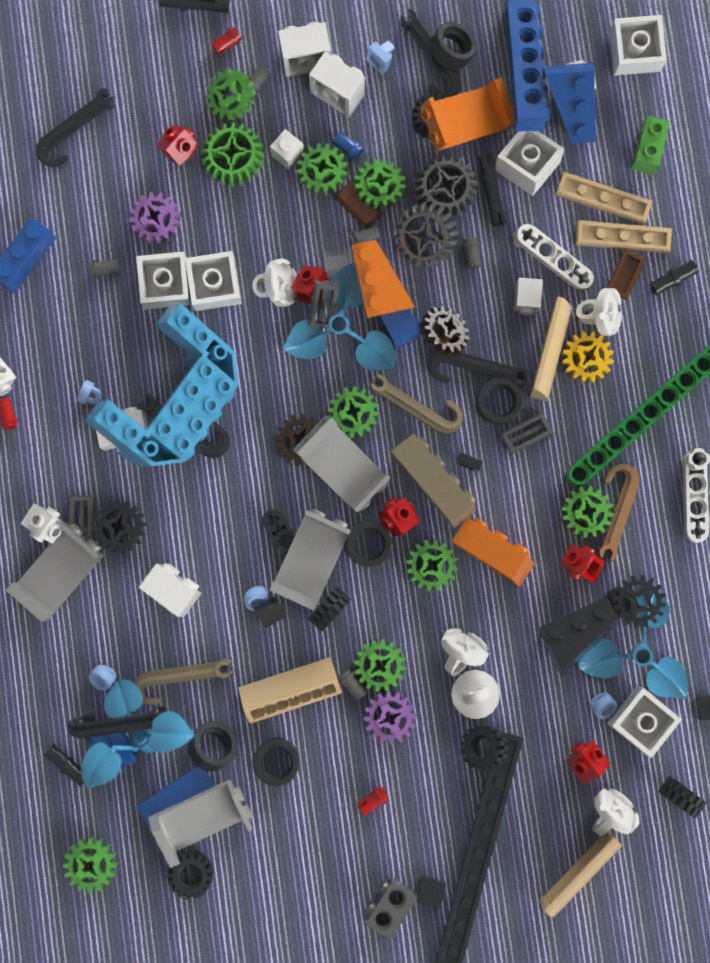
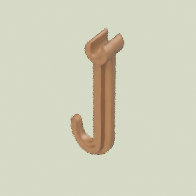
M628 464L615 465L609 470L604 480L605 484H609L616 472H622L626 477L614 510V516L611 519V525L606 533L602 548L599 549L597 555L601 559L604 551H608L610 553L608 563L617 557V548L639 487L640 478L638 472Z

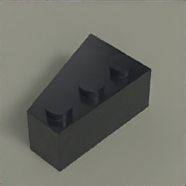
M607 597L540 627V636L561 677L616 627L618 617Z

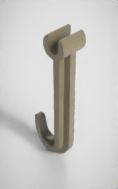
M376 375L374 379L381 384V387H377L373 383L369 387L372 394L381 395L439 433L451 434L456 432L462 424L463 413L460 407L451 400L446 402V406L455 413L456 418L454 421L444 419L391 385L383 375Z
M224 658L218 662L147 671L142 673L134 684L142 692L143 704L158 705L161 703V699L146 697L143 693L145 687L213 677L227 678L233 670L224 671L222 669V665H229L231 663L230 659Z

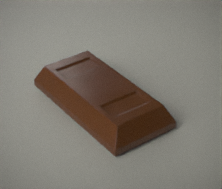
M349 181L334 198L365 229H368L383 213L378 208L374 210V204L370 203L366 207V200L358 199L360 192H355V185Z
M625 249L607 288L616 289L620 298L627 301L647 258Z

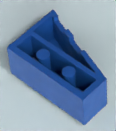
M594 63L545 66V76L571 143L596 142Z

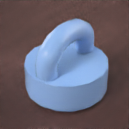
M86 380L76 400L84 405L86 403L97 404L101 400L102 394L98 388L94 387L95 383ZM91 392L96 395L95 398L89 397Z
M263 586L252 587L244 595L245 606L251 611H255L254 608L269 600Z
M98 665L89 674V681L95 688L106 691L116 679V672L109 666Z
M603 692L597 694L591 700L590 708L597 718L606 719L615 713L617 702L608 693Z

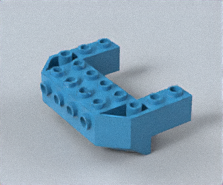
M181 303L169 306L156 323V326L187 352L181 362L190 370L149 427H141L110 400L98 401L84 420L118 448L116 450L117 454L139 467L158 466L189 460L195 452L194 447L207 436L209 432L207 430L208 427L221 416V409L225 403H229L235 396L234 391L238 386L234 350Z

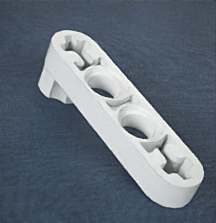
M525 224L513 232V244L516 247L525 249L573 288L583 290L592 285L594 280L593 273L535 226ZM521 232H526L529 239L524 241L522 239L524 235ZM537 238H540V241H538L534 245V248H532L531 245L534 244V241ZM541 244L549 245L551 249L549 256L545 257L540 254L539 247ZM560 258L568 260V270L562 271L558 268L557 263ZM575 267H577V269L574 272L577 275L585 274L584 280L586 281V283L579 284V277H577L575 274L569 277L568 274L571 273Z
M696 448L687 452L682 461L684 533L687 540L692 543L703 542L709 534L707 464L710 463V456L702 448ZM694 454L697 459H700V463L696 465L692 461ZM693 470L699 471V470H701V474L695 473V474L689 475V471H693ZM692 478H698L701 481L700 490L693 491L690 488L689 481ZM694 501L699 502L702 506V511L699 515H694L690 511V505ZM690 518H702V522H697L698 530H702V534L698 535V539H696L694 534H691V530L695 529L696 524L695 522H690Z

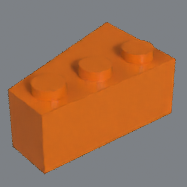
M372 240L351 245L366 319L413 309L415 307L377 241Z
M466 518L452 539L453 544L479 562L492 568L497 574L505 576L515 586L520 588L535 565L527 554L528 549L517 542L515 545L507 542L508 537L497 530L494 533L486 529L488 525L480 519L475 518L473 521L470 518Z

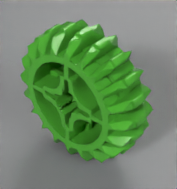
M232 122L231 128H227V125L223 123V130L219 131L217 127H214L215 135L208 133L207 139L209 141H203L202 145L205 149L201 150V156L204 157L202 165L207 166L205 171L207 174H212L214 181L220 178L221 185H224L228 180L230 187L234 186V181H238L239 185L242 186V179L246 178L248 182H251L250 174L255 176L259 174L256 168H262L263 166L262 161H260L265 157L264 153L261 152L264 149L263 144L258 143L260 138L258 135H253V129L249 128L245 131L244 124L236 128V124ZM228 140V143L225 146L218 147L221 143ZM237 140L245 142L251 150L239 147ZM233 146H234V150H235L236 153L234 154V157H232V162H231V159H230L229 156H231V154H232V152H233ZM214 159H219L220 162H226L228 164V170L218 166L215 163ZM247 162L245 166L237 169L240 163Z

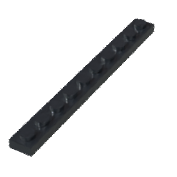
M501 731L503 733L502 737L507 739V742L504 743L505 746H508V750H504L507 758H502L504 763L501 766L497 765L498 768L495 770L490 769L487 773L436 963H463L523 743V737Z

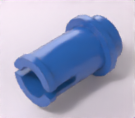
M339 132L332 143L347 153L348 158H354L355 160L359 158L364 149L361 147L360 142H354L344 135L343 132Z

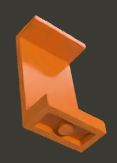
M502 77L494 79L486 87L437 101H434L433 97L429 98L420 106L421 117L426 122L429 138L435 146L436 152L506 131L514 126L513 106Z

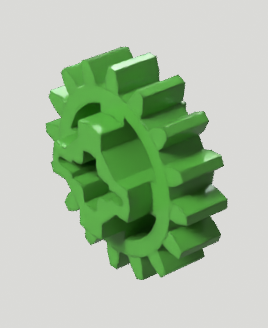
M226 68L225 74L218 71V78L211 77L210 79L213 85L206 86L210 94L206 95L205 99L211 101L207 107L213 110L212 114L219 117L223 121L228 119L231 122H235L236 116L244 119L243 112L250 113L249 104H255L251 100V96L256 95V92L250 89L254 86V83L248 80L249 76L244 73L241 74V71L237 69L232 71ZM225 94H228V95L234 94V95H236V97H233V96L229 97V96H226Z
M317 143V149L313 150L309 146L308 154L301 153L303 161H297V167L301 168L297 170V176L301 177V185L307 183L306 191L309 192L313 188L315 189V195L323 191L324 195L327 196L329 189L335 193L336 185L343 186L341 178H347V172L344 171L347 169V163L343 162L345 159L344 154L337 155V147L330 150L328 143L325 145V148H321L320 143ZM330 158L335 161V163L337 164V167H336L335 164H332V163L330 162V160H329ZM322 166L326 167L323 172H319ZM307 172L314 176L315 181L308 176Z
M374 158L372 165L366 161L364 169L359 167L357 173L359 176H355L354 183L357 185H355L354 191L360 192L358 199H365L366 207L371 203L374 204V210L378 208V205H381L383 210H386L388 203L394 207L396 200H401L402 193L405 190V185H403L405 176H399L402 169L398 168L395 170L394 162L387 165L385 158H383L381 163H378L377 159ZM372 173V176L367 178L366 181H364L365 178ZM395 188L390 195L387 194L388 191H392Z
M356 386L353 387L352 392H349L347 387H345L343 395L336 392L337 401L330 400V404L334 408L328 409V413L333 414L331 418L338 424L337 426L345 434L350 433V439L354 438L355 433H358L359 437L362 438L364 430L371 433L370 424L373 426L377 425L373 417L379 416V412L374 411L378 407V403L371 402L374 398L373 394L367 397L365 396L366 389L359 393ZM353 397L359 398L363 400L365 403L360 404L354 401ZM345 400L346 405L344 409L337 413L339 405ZM350 403L355 411L359 410L357 422L352 415H347L350 413ZM370 412L367 422L362 425L361 419L363 415ZM347 421L353 424L354 428L346 427L341 422Z
M581 486L578 487V494L572 490L569 492L571 499H563L567 506L560 508L561 511L566 512V515L561 520L568 521L566 529L574 528L573 535L581 532L582 538H586L588 533H590L593 538L597 536L596 531L601 534L605 532L603 525H611L607 518L614 516V513L608 511L609 508L613 507V504L606 503V500L609 498L608 495L600 496L601 489L593 492L592 486H588L586 491H584ZM590 497L596 499L599 504L591 502ZM578 499V506L576 510L572 512V506L574 502ZM585 506L587 509L592 510V513L589 514V518L587 515L582 514V511L585 510ZM599 513H602V518L597 524L596 518ZM578 519L583 522L586 528L579 526L574 520Z
M435 539L432 545H429L428 540H424V547L416 544L417 552H409L413 559L406 560V563L411 565V569H408L406 572L413 573L414 576L410 581L418 580L419 589L426 585L428 592H430L432 586H435V589L440 591V584H443L445 587L449 586L448 578L455 580L454 575L451 573L452 571H458V567L453 566V563L458 558H451L450 555L453 553V549L445 550L447 543L444 542L441 546H438V541ZM427 550H438L441 552V554H439L438 556L430 555L429 552H427ZM418 556H420L422 567L417 571L416 561ZM441 558L436 565V572L429 570L423 573L428 566V559L430 561H437ZM447 560L448 570L445 575L442 571V566ZM426 575H432L438 581L429 582L422 578Z
M373 639L371 647L363 644L364 653L357 651L358 656L361 658L360 660H354V664L360 666L359 669L355 670V674H362L359 682L361 683L366 680L368 682L367 689L374 685L376 692H379L380 686H384V689L389 691V684L397 687L395 680L397 678L403 680L404 677L400 674V670H406L407 667L401 665V662L405 661L406 658L398 656L401 649L397 648L394 650V642H390L387 646L385 645V639H381L380 644H377ZM385 649L388 650L389 653H387L386 655H377V653L374 650ZM368 656L371 662L370 667L365 671L364 660ZM388 659L384 664L386 669L384 671L380 669L374 670L376 666L375 660L383 661ZM396 659V671L392 674L390 664ZM378 675L383 676L386 681H374L371 678Z
M93 836L88 839L87 843L82 838L78 841L79 846L73 844L70 847L72 852H67L64 856L69 860L63 864L64 868H69V871L64 876L65 878L72 877L71 886L75 883L79 884L78 891H81L84 887H87L88 893H91L94 887L97 891H101L103 884L106 886L110 884L111 880L109 877H114L117 873L112 869L118 865L117 861H112V858L117 853H110L111 844L103 846L102 838L97 843L94 842ZM87 849H95L97 852H89ZM103 858L106 860V871L103 867ZM75 860L78 863V872L76 871ZM92 860L95 864L89 869L87 864ZM84 877H92L94 880H86Z

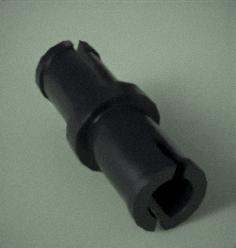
M689 260V262L676 269H669L667 274L650 282L649 285L654 295L658 296L673 286H680L682 281L698 274L699 270L693 260Z
M53 744L43 756L57 766L61 774L65 773L81 787L84 784L81 767L74 762L75 758L68 757Z

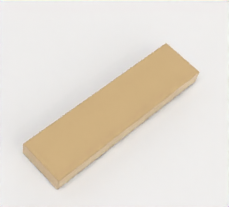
M564 171L555 196L642 225L646 223L653 202L652 200Z
M578 220L575 245L669 253L672 228Z

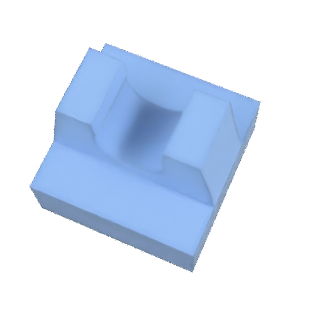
M375 41L369 46L366 60L383 75L389 69L392 59L390 52L395 47L389 41L381 46Z

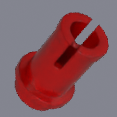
M228 28L227 33L212 42L211 45L216 53L221 56L235 44L238 46L242 38L235 28L231 30Z
M10 398L0 399V426H2L3 430L17 427L18 418L14 416Z
M381 786L379 788L374 787V791L357 802V806L360 807L359 809L364 816H367L382 803L384 805L387 803L386 800L389 799V796Z

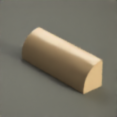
M331 657L238 687L243 710L250 724L342 693Z

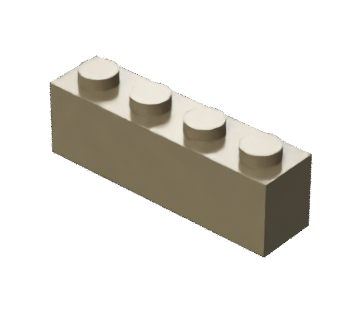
M413 433L394 448L391 453L398 464L454 529L476 511L474 504L476 500L468 490L464 492L458 486L461 483L454 473L448 474L443 467L446 465L437 454L433 457L428 451L430 449L428 443L422 437L418 439Z

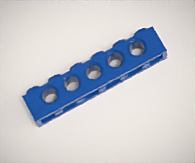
M506 0L505 19L515 132L544 131L545 122L550 119V107L545 105V100L548 99V86L543 84V80L546 79V65H542L541 59H544V45H540L539 39H542V25H538L540 5H536V0Z

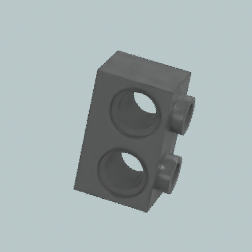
M392 876L388 882L386 880L383 881L377 892L380 894L375 903L371 901L364 912V915H366L365 924L390 941L417 900V893ZM399 891L403 896L399 901H392L389 898L390 893ZM380 912H385L389 915V919L386 922H379L375 918L376 915Z

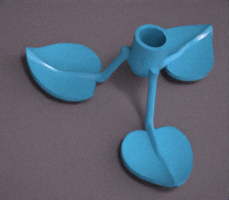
M348 264L340 269L330 282L338 281L340 285L336 305L343 306L339 314L331 317L329 327L322 333L319 327H309L307 324L308 320L298 322L290 331L283 349L298 358L314 359L320 357L327 350V342L323 338L331 331L339 335L348 333L361 342L356 348L355 355L357 362L363 368L374 371L392 369L395 366L396 355L389 337L383 332L372 330L363 339L350 330V321L344 316L347 305L358 307L362 304L355 266ZM328 289V297H329V299H330V296H331V291H332L331 289Z
M651 591L649 597L651 603L655 605V596ZM643 595L636 597L638 605L649 607L642 600ZM665 597L661 598V602L666 603L667 606L660 607L659 609L664 614L663 616H655L657 623H653L651 620L648 621V626L651 628L663 626L669 618L670 608ZM646 610L639 612V614L636 617H645L649 615L650 612ZM643 624L641 628L642 642L632 648L631 654H618V647L613 641L602 639L578 662V667L588 675L607 679L617 676L622 671L623 666L619 658L633 659L639 666L652 665L654 667L646 675V683L652 693L665 698L685 699L687 696L688 681L683 666L678 660L669 656L661 658L658 664L652 661L653 653L647 646L646 627Z
M121 679L115 682L105 697L104 710L110 718L132 716L131 713L140 710L142 707V692L138 686L129 680ZM171 711L164 712L154 719L152 730H138L133 733V746H112L109 748L103 742L93 745L86 752L82 762L81 772L84 784L90 789L109 782L118 774L121 768V758L115 752L116 750H133L137 752L140 749L144 753H152L153 751L165 753L184 745L195 734L180 715Z

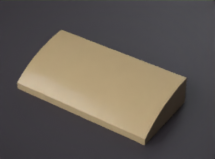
M558 296L553 306L530 393V398L548 402L572 311L571 305L563 297Z
M609 832L600 837L539 900L543 910L550 917L554 918L622 845Z

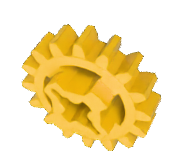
M585 331L580 334V338L574 335L571 338L572 342L567 341L565 346L569 350L562 351L561 355L565 356L566 359L561 363L568 365L565 373L572 372V380L580 377V383L583 384L588 378L590 384L595 382V377L601 380L604 378L603 373L608 374L610 372V368L607 365L614 363V360L609 359V356L613 355L614 351L607 350L611 343H603L604 336L601 335L597 339L595 338V332L592 331L588 337ZM581 343H591L590 346H586V347H584V346H582V345H579V344H581ZM599 349L602 353L603 359L599 356ZM592 350L590 360L583 365L585 355ZM572 356L576 358L577 366H575ZM589 368L597 370L591 373L584 372L585 369Z

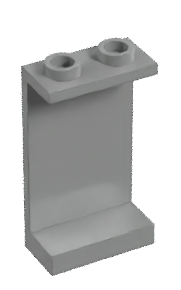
M325 415L295 446L293 451L340 498L358 513L359 510H364L370 505L371 498L376 493L382 492L387 487V481L391 477L382 472L337 426L338 424L331 417Z
M312 509V512L306 510L288 553L270 588V591L315 611L351 531L347 529V523L338 519H334V522L325 519L326 514L316 509Z
M69 523L61 524L59 528L62 529V532L53 544L50 543L18 582L11 583L6 589L11 596L41 622L48 621L104 556L100 551L101 546L92 539L86 540L82 535V529L74 523L71 525Z
M231 779L148 817L152 834L170 868L180 864L176 851L242 820L248 831L253 830L250 819L253 818L248 804L243 806L242 801L245 800L239 786L234 787Z

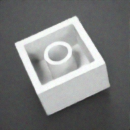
M662 15L614 19L609 30L614 76L660 72L667 61Z
M311 22L302 27L288 26L278 31L286 77L310 73L324 52L331 55L325 22Z
M324 52L309 74L310 92L348 117L351 116L365 95V77L363 73L356 67L350 68L344 64L343 60L335 54L330 55Z
M519 131L497 156L495 171L533 196L560 164L564 148L539 131Z
M233 251L185 258L191 302L195 311L242 304Z
M185 252L136 256L140 303L144 309L165 308L179 303L183 306L192 305Z
M169 563L164 565L156 564L139 588L177 617H184L202 594L197 590L199 585L189 578L182 579L179 577L180 571Z
M636 686L607 724L644 755L652 758L682 719L647 690Z

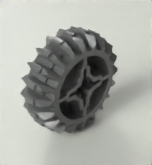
M441 155L439 162L433 157L431 158V165L425 162L423 164L424 170H418L417 172L419 178H416L414 184L417 186L414 188V194L419 196L416 198L417 203L426 202L428 208L431 203H435V211L440 207H444L442 215L448 213L452 215L453 212L455 216L459 217L461 214L460 209L467 212L469 208L467 204L472 205L474 203L472 197L477 195V190L474 188L477 187L478 183L476 180H472L475 177V173L468 172L469 164L461 166V158L456 163L453 162L454 157L452 155L448 161H445V157ZM445 172H451L456 176H448ZM435 174L437 184L432 186L431 190H427L426 183ZM442 183H443L446 187H449V186H450L449 191H448L446 188H441V187H442ZM463 184L465 192L456 201L454 191ZM442 198L446 203L438 202L435 199Z
M426 202L421 203L420 208L417 204L412 205V211L409 209L404 211L406 217L400 216L398 218L402 225H396L394 228L400 232V234L394 236V239L401 240V243L397 244L396 248H404L405 251L401 253L402 257L407 254L410 255L408 263H412L417 259V267H420L423 261L426 268H429L432 262L435 266H438L440 259L443 261L448 259L446 253L452 254L454 252L450 245H456L458 242L456 239L451 238L458 235V231L451 230L456 225V222L452 221L449 223L447 220L452 215L448 213L443 216L444 207H440L435 211V203H431L429 209ZM426 216V221L423 222L422 227H410L416 217ZM434 220H436L441 226L443 236L442 233H439L435 230ZM425 230H427V235L430 236L427 240H425V235L422 234ZM409 237L417 241V249L412 245ZM430 243H442L441 248L437 252L426 253Z

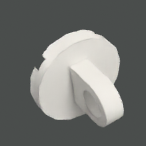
M283 258L270 261L266 266L265 273L259 274L254 278V293L259 297H269L279 307L292 305L295 302L294 297L296 296L290 287L294 283L297 273L294 268H290L288 265L291 263ZM263 281L265 284L266 291H264L262 288Z
M603 288L599 292L597 299L585 300L580 303L576 309L580 322L596 325L598 332L602 336L614 335L620 327L622 318L621 311H618V305H621L620 295L614 288ZM594 309L592 313L584 315L587 310Z
M458 628L447 630L441 641L443 649L449 654L445 670L452 676L459 675L466 668L467 664L472 666L482 665L489 655L487 653L488 647L481 638L470 632L467 635L461 633L462 630Z
M470 670L457 677L451 690V697L458 712L468 718L478 719L488 716L495 710L499 702L500 692L498 684L492 676L484 671Z
M604 788L596 795L595 807L600 816L592 828L595 833L602 837L613 828L620 833L629 834L639 825V815L637 812L634 814L632 810L634 806L625 795L611 788L609 790Z

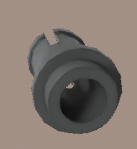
M259 64L248 79L254 83V86L250 89L259 94L260 87L271 74L267 67Z
M373 226L358 232L353 230L352 234H349L351 245L380 240V235L377 227Z
M476 238L462 240L463 245H461V249H464L467 269L481 267L482 263L478 251L479 242L476 241Z
M118 259L101 262L93 260L92 263H89L90 276L96 277V279H99V276L120 274Z
M347 669L338 676L339 684H343L354 700L357 701L367 693V690L354 676L355 672Z

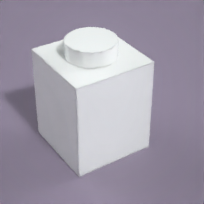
M285 129L270 146L271 155L285 168L290 170L301 158V153L304 152V145Z
M518 278L515 288L514 311H520L521 315L527 316L534 315V312L538 313L541 308L543 279Z

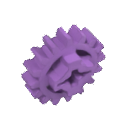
M150 192L147 199L144 195H141L142 202L134 201L136 210L130 209L129 211L134 216L129 219L130 224L135 225L132 228L135 234L139 233L138 237L140 240L147 237L148 244H151L153 239H156L158 245L161 244L162 238L170 241L168 235L170 233L176 235L174 227L181 226L180 222L176 220L181 218L180 212L176 211L178 209L177 204L172 203L170 196L164 199L161 192H159L157 197H154L153 193ZM145 209L143 217L140 218L143 210ZM151 212L158 217L160 225L152 219ZM170 219L168 226L165 227L167 220Z
M389 690L386 692L385 697L380 692L377 693L378 700L375 701L371 698L369 701L372 707H365V711L369 713V716H365L364 721H370V724L366 726V730L373 729L374 732L371 737L374 739L379 735L380 743L382 744L385 739H389L390 745H393L394 738H397L400 743L403 742V734L406 736L411 735L407 729L409 727L415 728V724L411 722V719L417 718L414 713H410L414 705H406L408 697L406 696L401 700L400 692L398 691L395 696H391ZM387 701L397 702L401 707H391ZM380 706V716L373 719L376 708ZM386 712L396 713L397 716L394 717L393 723H390L388 720L383 721L386 718ZM406 715V722L402 729H400V719ZM378 728H389L392 733H384Z

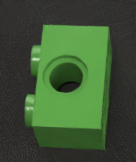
M651 116L645 118L640 128L631 170L650 175L655 173L660 165L670 121Z

